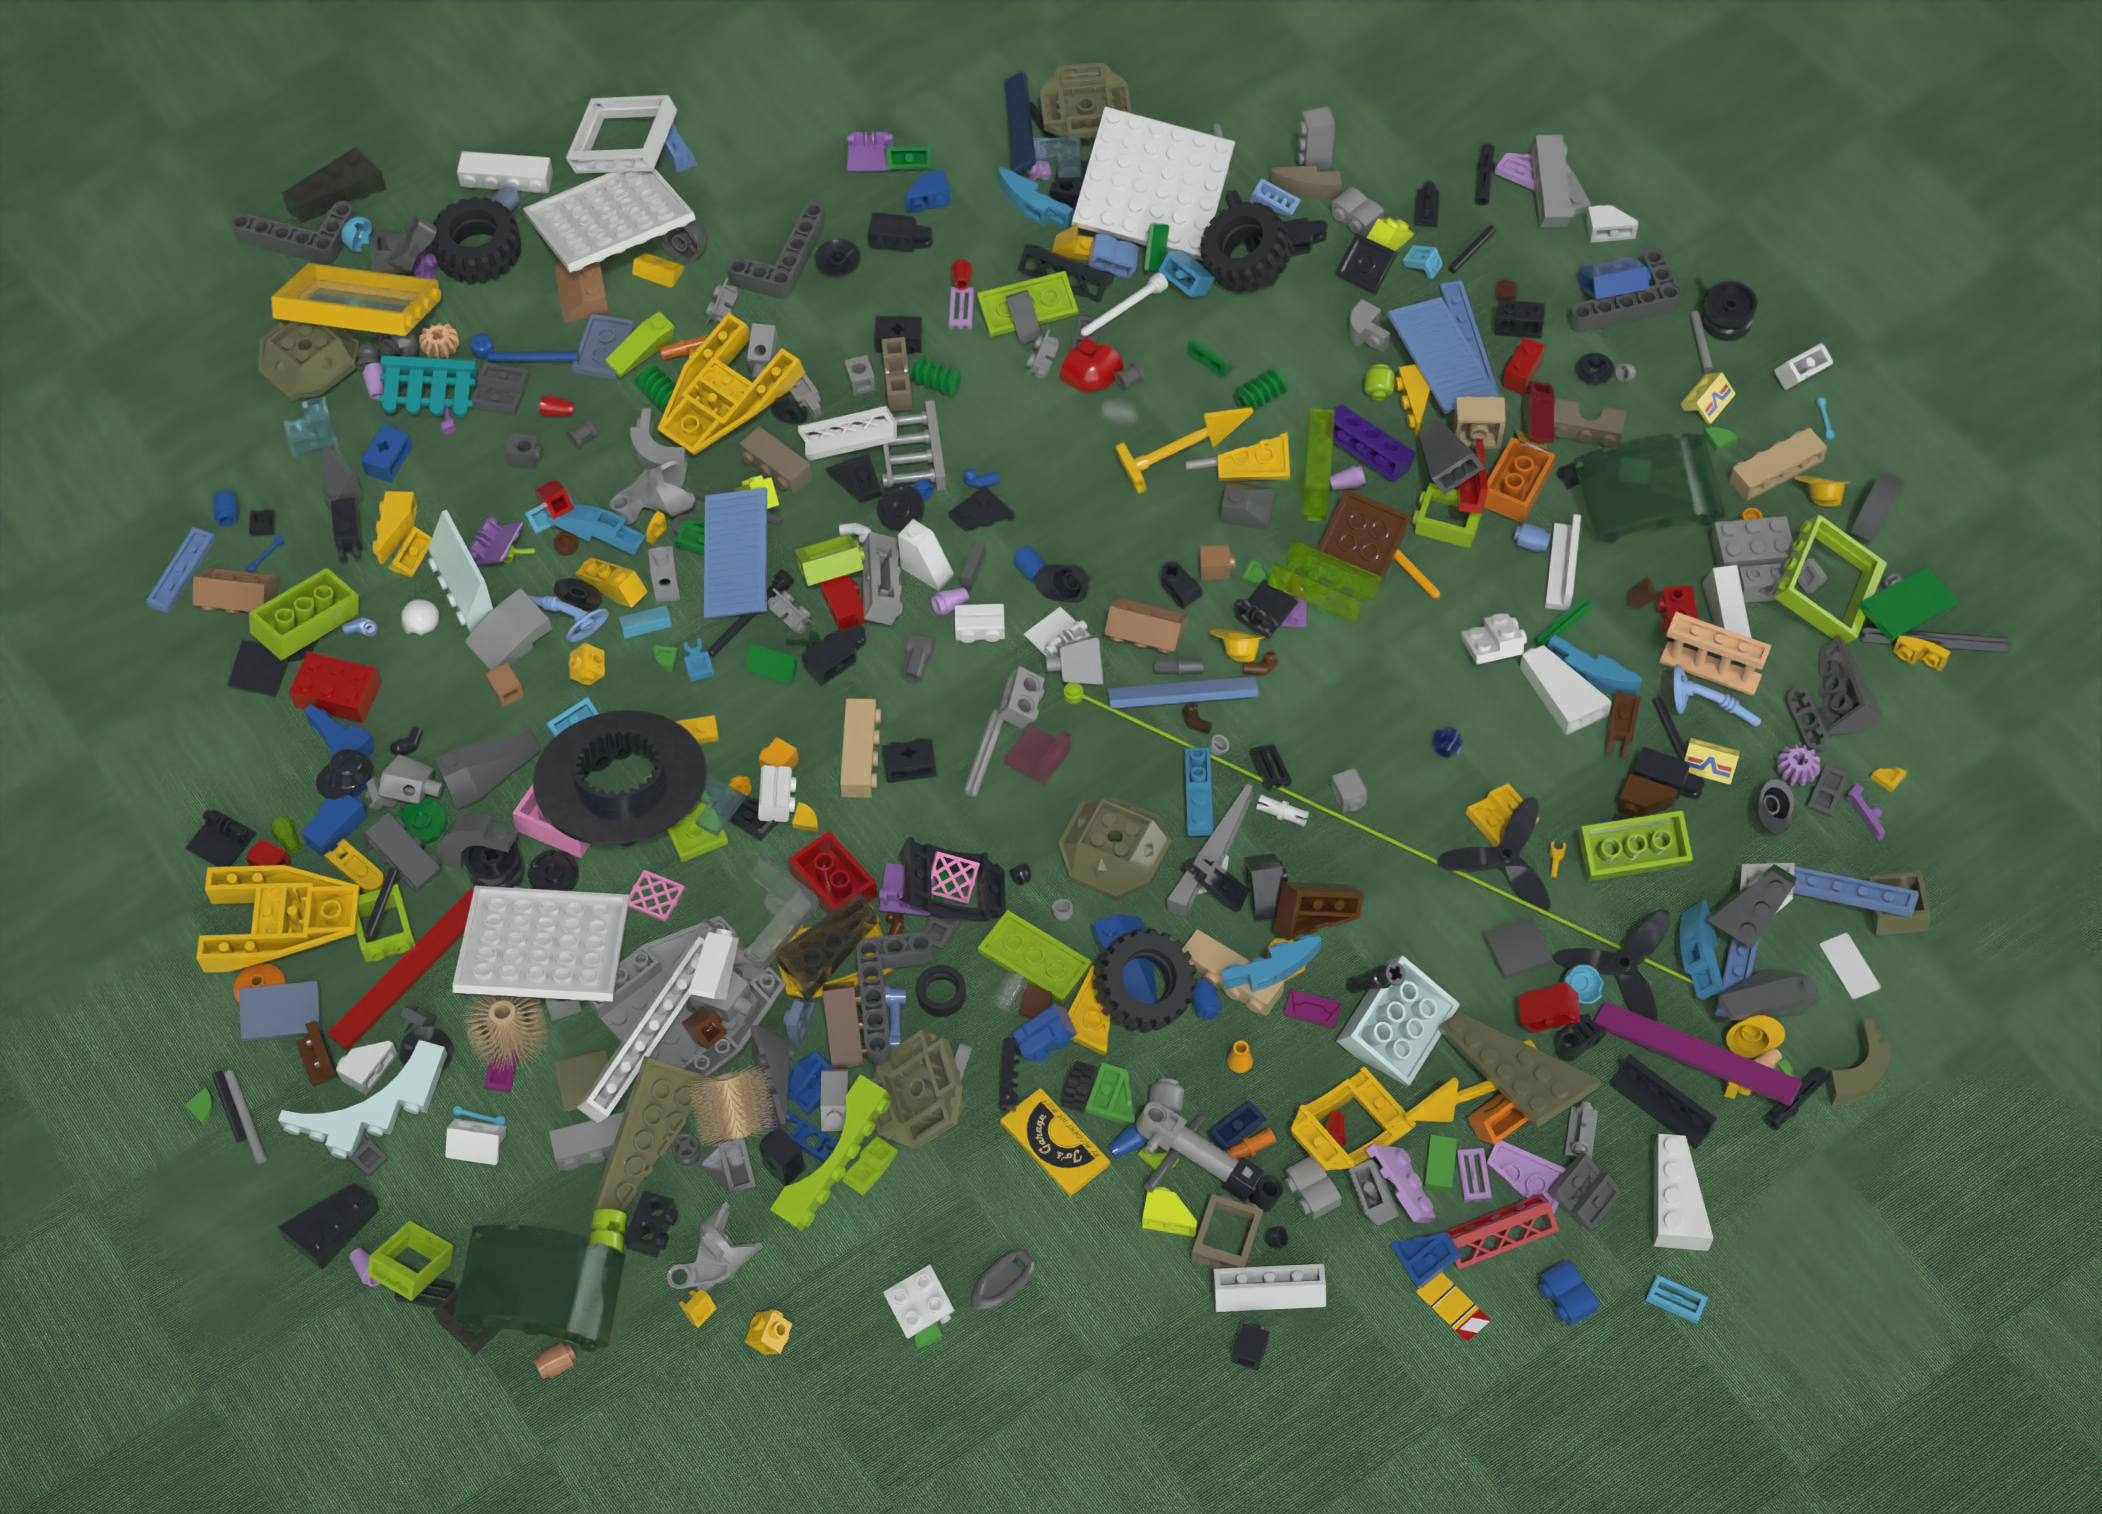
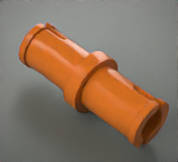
M705 335L685 341L683 338L679 339L680 342L660 346L663 361L683 355L688 357L690 349L699 348L705 341Z
M1268 1127L1250 1138L1246 1136L1242 1139V1142L1234 1145L1226 1153L1238 1161L1241 1157L1246 1158L1250 1156L1252 1158L1256 1156V1152L1277 1143L1272 1130Z

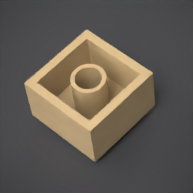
M1457 397L1452 424L1453 433L1468 448H1474L1476 438L1483 439L1484 449H1501L1506 422L1504 397Z

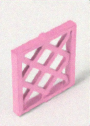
M936 851L931 867V882L933 877L936 876L939 883L932 887V894L968 904L980 863ZM944 857L954 860L947 864ZM941 859L944 866L936 870L937 861ZM960 861L969 863L970 865L963 868ZM957 863L960 871L952 874L949 867ZM973 867L972 877L969 879L966 871ZM946 869L950 877L942 881L939 873ZM962 874L966 882L958 886L955 878ZM952 880L955 888L948 892L944 884ZM968 885L967 894L964 896L961 888ZM941 887L944 894L936 892L934 890ZM957 891L961 898L950 895Z
M643 870L629 895L628 907L666 922L674 907L677 906L685 886ZM647 878L649 884L640 887L643 879ZM650 878L656 879L658 881L652 883ZM662 884L665 891L655 893L654 886ZM666 884L673 886V888L667 889ZM650 888L653 895L643 897L642 891ZM678 890L679 892L675 899H671L669 893ZM638 892L641 899L631 901L634 894ZM666 894L668 901L659 904L657 897ZM654 898L656 905L647 908L645 901ZM642 902L644 908L637 906L636 904ZM670 905L667 913L663 914L661 907ZM658 909L660 914L652 912V910Z

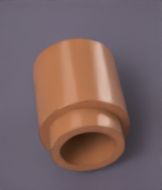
M561 1341L539 1353V1357L533 1359L542 1379L547 1377L551 1379L573 1367L572 1361L576 1359V1356L570 1344L564 1346Z

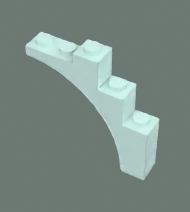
M419 1040L411 1058L398 1076L383 1090L364 1102L343 1110L321 1114H301L281 1110L278 1121L284 1127L283 1130L294 1135H299V1132L309 1134V1138L319 1142H324L327 1139L325 1145L331 1151V1155L336 1158L346 1159L347 1156L351 1157L360 1145L365 1128L368 1133L382 1137L383 1134L391 1136L401 1106H403V1110L413 1114H418L419 1111L427 1113L447 1057L445 1047Z

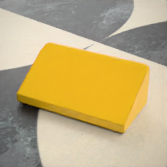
M645 252L634 259L632 274L672 288L684 271L685 266Z
M414 526L407 534L389 564L388 569L413 577L428 551L432 537Z

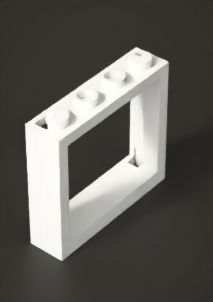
M669 95L591 98L566 159L575 173L653 171L677 109ZM656 116L643 149L591 151L605 118Z

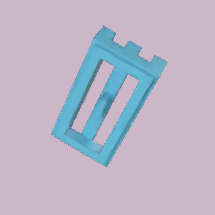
M1656 1275L1646 1301L1697 1324L1708 1297L1660 1275ZM1658 1285L1663 1286L1669 1290H1672L1678 1294H1681L1687 1298H1690L1696 1302H1699L1700 1304L1698 1306L1694 1303H1691L1683 1299L1682 1297L1676 1294H1671L1665 1290H1662L1658 1288Z

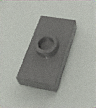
M977 539L970 556H966L964 559L961 588H965L967 592L971 591L987 556L985 540Z

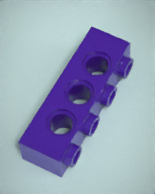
M1342 404L1325 414L1319 433L1392 481H1396L1410 471L1416 452Z

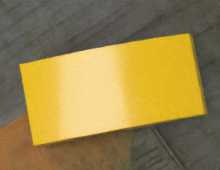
M1900 636L1893 650V653L1904 661L1914 665L1918 659H1921L1926 665L1934 667L1939 671L1946 665L1951 653L1932 642L1909 636Z

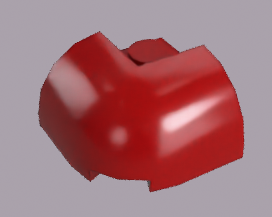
M1085 337L1076 349L1072 348L1066 356L1060 370L1059 380L1084 393L1100 389L1105 391L1115 381L1114 373L1124 370L1123 361L1119 354L1108 344L1104 343L1101 346Z

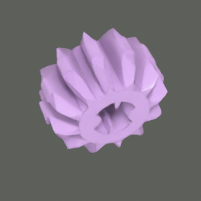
M1796 743L1791 748L1785 747L1777 759V773L1782 774V781L1789 779L1791 786L1796 782L1801 787L1806 782L1811 784L1820 772V757L1815 756V749L1808 751L1806 750V744L1799 748Z

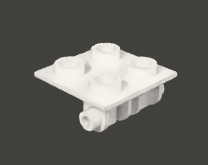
M1061 607L1024 633V636L1046 657L1060 656L1061 644L1091 635L1085 631L1088 627L1083 620L1080 622L1075 621Z
M931 1265L926 1266L883 1292L907 1339L939 1320L941 1324L948 1322L951 1319L950 1314L955 1311Z

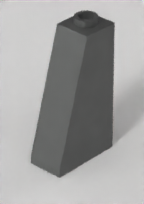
M1438 418L1418 431L1431 478L1444 494L1485 468L1471 449Z

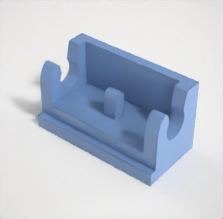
M672 123L662 150L676 173H679L697 165V162L694 159L693 153L688 149L677 132L676 126Z

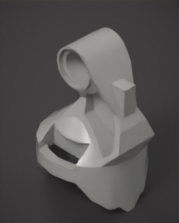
M674 460L652 469H645L634 484L623 489L612 498L610 502L611 509L615 514L627 518L625 525L634 523L638 519L643 507L664 512L672 517L691 510L696 499L692 493L686 492L682 488L687 470L685 463Z
M727 1201L699 1224V1250L696 1261L688 1264H676L669 1269L667 1281L673 1288L682 1291L697 1288L698 1290L702 1289L708 1292L716 1284H722L734 1279L737 1269L763 1248L761 1243L734 1245L724 1233L729 1215L728 1209L730 1208ZM681 1270H685L688 1276L687 1281L682 1285H678L675 1279L676 1274Z

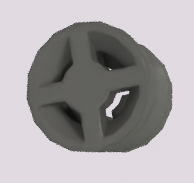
M366 345L357 349L359 360L357 361L356 368L360 372L364 371V367L367 364H380L378 361L380 350L377 347Z
M690 1133L677 1135L672 1142L675 1160L684 1166L694 1164L700 1157V1148L696 1137Z

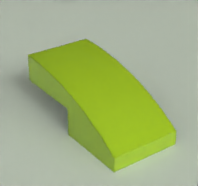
M876 1136L861 1151L860 1159L843 1175L842 1181L864 1196L893 1161L898 1150Z

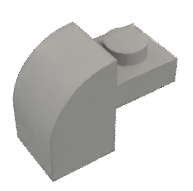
M1363 299L1354 307L1350 315V340L1358 348L1365 342L1371 348L1384 353L1389 347L1390 332L1378 326L1380 324L1381 309Z

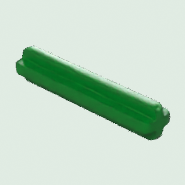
M1586 598L1580 599L1535 638V644L1539 647L1543 645L1547 647L1554 635L1559 637L1589 612L1592 603Z

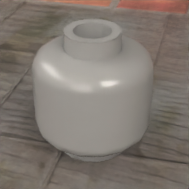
M1158 1079V1082L1150 1087L1148 1103L1159 1102L1178 1114L1183 1109L1184 1088L1179 1085L1177 1080Z

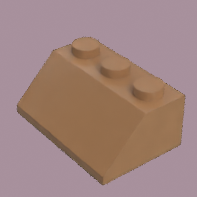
M562 262L555 266L564 323L589 319L590 314L609 315L601 262L591 263L579 271L569 272Z
M210 567L193 577V605L201 606L203 610L223 608L228 613H238L241 610L248 611L249 614V612L275 598L280 583V575Z
M1119 597L1109 608L1104 634L1109 635L1110 639L1114 641L1124 642L1129 640L1133 641L1134 645L1147 648L1149 645L1157 647L1159 652L1171 653L1172 651L1175 652L1180 646L1190 614Z

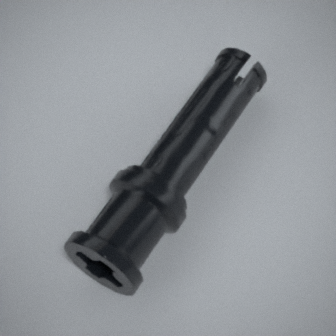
M1390 962L1386 966L1379 965L1372 972L1348 978L1350 982L1346 983L1347 989L1351 993H1358L1375 987L1386 989L1391 985H1400L1405 980L1406 972L1404 967L1398 962Z

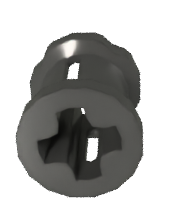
M1135 361L1127 369L1114 373L1115 380L1123 391L1129 389L1131 384L1145 380L1142 367Z
M584 419L582 424L573 430H568L566 435L575 448L580 449L585 441L591 437H596L598 433L593 424L588 419Z

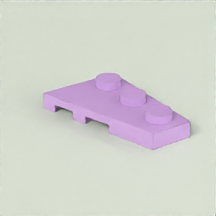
M1502 1140L1496 1143L1487 1161V1166L1525 1200L1542 1193L1550 1202L1553 1214H1555L1559 1203L1549 1191L1566 1171V1168Z
M1376 1144L1367 1148L1366 1151L1370 1157L1376 1156L1383 1166L1379 1170L1385 1179L1388 1178L1397 1187L1395 1195L1413 1222L1429 1224L1435 1220L1436 1216L1432 1210L1433 1205L1421 1187L1422 1182L1410 1164L1411 1159L1408 1153L1403 1148Z

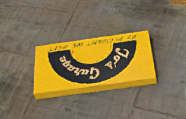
M1041 1088L1020 1103L1016 1108V1112L1010 1111L1000 1119V1124L1069 1197L1073 1196L1110 1166V1160Z

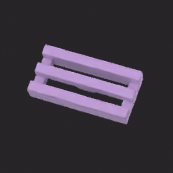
M951 287L950 329H954V326H958V329H963V326H967V329H972L974 287H968L965 290ZM956 293H960L959 319H954ZM965 293H969L967 319H964Z
M1484 1148L1457 1150L1456 1155L1464 1203H1469L1472 1200L1480 1202V1200L1484 1199L1485 1201H1491L1492 1196ZM1474 1155H1478L1484 1189L1482 1193H1479ZM1464 1156L1468 1157L1473 1193H1469Z

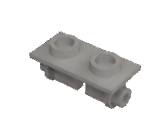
M728 278L725 279L722 285H717L712 295L716 299L714 303L710 301L705 311V314L708 315L705 322L706 325L710 319L718 325L728 312L730 313L732 310L724 306V304L732 308L739 293L736 286L726 285Z
M1049 329L1043 336L1039 335L1033 345V348L1036 349L1035 353H1031L1026 362L1028 370L1025 376H1028L1031 371L1038 378H1044V376L1048 375L1053 361L1045 358V356L1053 360L1059 347L1057 338L1048 337Z
M775 588L773 589L777 595L767 601L768 608L780 619L788 613L789 615L784 619V622L795 633L799 632L802 634L807 627L805 625L808 622L815 625L809 619L811 613L802 605L797 608L793 604L795 599L785 590L780 593Z
M1581 1102V1105L1578 1107L1571 1106L1565 1150L1566 1156L1577 1157L1579 1153H1586L1592 1160L1598 1111L1594 1110L1589 1102Z

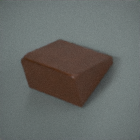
M1649 577L1628 589L1629 604L1637 610L1658 598Z
M1028 985L1019 1015L1033 1019L1048 1009L1053 1001L1052 992Z

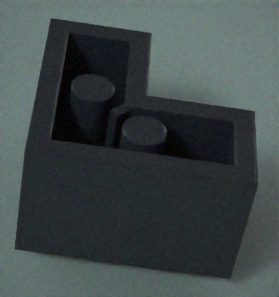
M1274 853L1244 857L1246 882L1250 887L1252 911L1256 920L1276 918L1283 882H1288L1286 867L1283 868L1282 861H1278Z

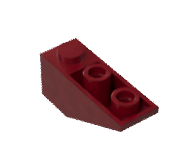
M1529 381L1521 404L1529 439L1539 444H1553L1555 395L1552 384Z

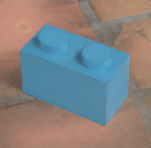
M1184 251L1168 252L1158 270L1190 297L1206 296L1215 279L1206 268Z

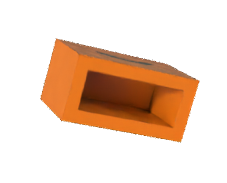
M1502 1093L1467 1117L1477 1138L1494 1145L1529 1120Z

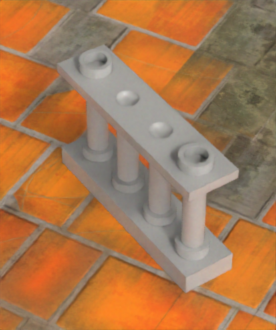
M934 400L925 401L926 411H921V414L894 417L897 421V426L923 423V425H928V430H924L922 433L897 435V441L883 444L886 473L882 474L884 488H889L893 484L929 479L931 482H936L937 491L946 490L945 471ZM883 415V416H879V417H875V419H879V420H880V419H885V418H884V415ZM925 442L931 446V449H927L925 452L889 456L888 446ZM922 461L933 463V468H929V471L892 475L891 465Z

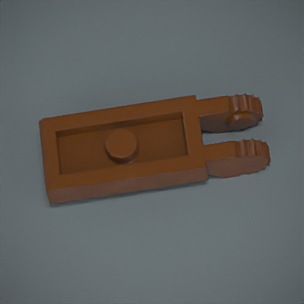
M1616 692L1607 735L1609 738L1606 750L1607 755H1612L1615 747L1614 741L1617 739L1624 741L1621 757L1627 759L1630 742H1632L1641 696Z

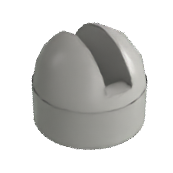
M1629 363L1619 364L1616 367L1615 376L1620 382H1629L1636 376V369Z
M1890 573L1884 578L1882 588L1884 590L1903 579L1899 574Z
M1218 734L1209 740L1207 747H1210V754L1217 757L1228 751L1229 742L1224 736Z
M1059 899L1053 903L1052 912L1055 919L1064 922L1071 918L1073 914V904L1071 901Z

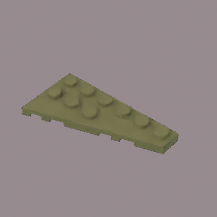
M1461 1012L1439 1025L1440 1033L1536 1127H1539L1601 1087L1600 1079Z
M644 1056L591 1207L592 1211L614 1209L623 1212L637 1193L636 1189L645 1176L648 1177L654 1163L659 1156L664 1155L686 1124V1118L694 1108L692 1105L698 1107L695 1104L699 1105V1103L691 1098L701 1101V1099L698 1100L700 1097L697 1096L701 1093L694 1094L690 1090L696 1092V1090L704 1088H700L703 1086L695 1087L692 1084H707L704 1082H710L706 1080L712 1079L696 1078L711 1077Z

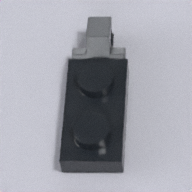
M1199 856L1188 858L1184 867L1196 875L1194 879L1234 913L1239 912L1248 896L1249 889L1215 861L1202 860Z
M1006 1038L1004 1042L1000 1111L1016 1112L1018 1095L1013 1091V1087L1018 1088L1019 1072H1015L1014 1069L1015 1064H1020L1021 1051L1019 1048H1016L1015 1038Z

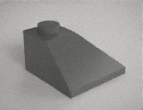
M328 444L324 445L322 488L325 494L323 499L325 504L331 510V501L354 497L356 503L359 504L364 498L355 472Z
M1229 481L1225 488L1221 507V522L1268 530L1276 488Z

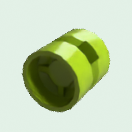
M614 1209L595 1210L592 1215L591 1229L593 1232L589 1235L588 1251L601 1257L612 1258L621 1256L624 1247V1236L622 1235L626 1232L627 1215Z

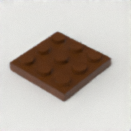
M1345 489L1315 555L1379 583H1383L1412 517Z

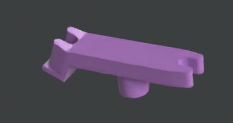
M1855 782L1846 800L1852 804L1877 841L1884 839L1883 835L1886 833L1877 818L1882 816V812L1878 806L1871 809L1867 806L1861 797L1864 788Z

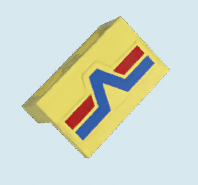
M1722 372L1705 374L1680 405L1684 411L1698 410L1705 422L1711 424L1734 397L1735 392Z
M1690 738L1684 761H1687L1690 766L1689 773L1731 785L1740 751Z

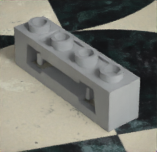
M869 532L862 544L866 559L862 561L864 568L862 570L864 619L892 625L896 616L899 617L903 608V604L900 602L902 586L899 584L901 568L898 566L900 553L899 549H897V539ZM882 563H883V569H882L881 575H880V568H881V565H882Z

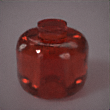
M1509 279L1499 281L1495 287V300L1497 302L1498 300L1516 301L1518 294L1517 284Z

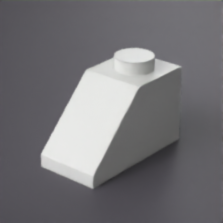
M1612 205L1588 207L1585 222L1590 243L1636 238L1638 221Z
M390 1041L354 1048L340 1059L336 1071L341 1081L367 1095L398 1053L394 1044Z

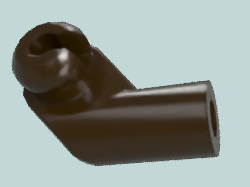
M1186 703L1182 710V716L1186 725L1191 729L1209 734L1213 723L1200 719L1197 712L1198 706L1195 703Z

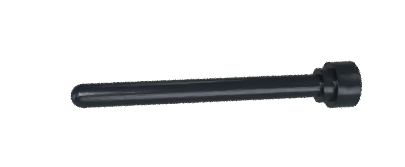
M781 569L774 576L773 584L767 589V601L776 595L773 591L774 588L777 591L783 592L794 584V579L785 570ZM757 613L743 614L708 649L709 656L714 657Z

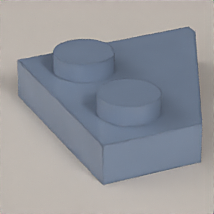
M794 1000L791 1009L786 1010L783 1023L786 1024V1035L792 1047L800 1049L816 1003Z

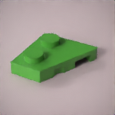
M1102 1062L1087 1102L1085 1113L1127 1126L1135 1124L1129 1077L1126 1069Z

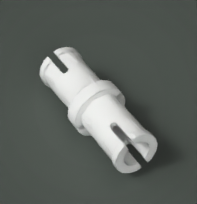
M1265 795L1260 796L1259 802L1262 803L1257 804L1256 810L1277 816V819L1281 821L1285 819L1302 827L1305 826L1307 820L1298 816L1308 818L1309 811L1290 806L1289 802L1286 801L1279 802Z

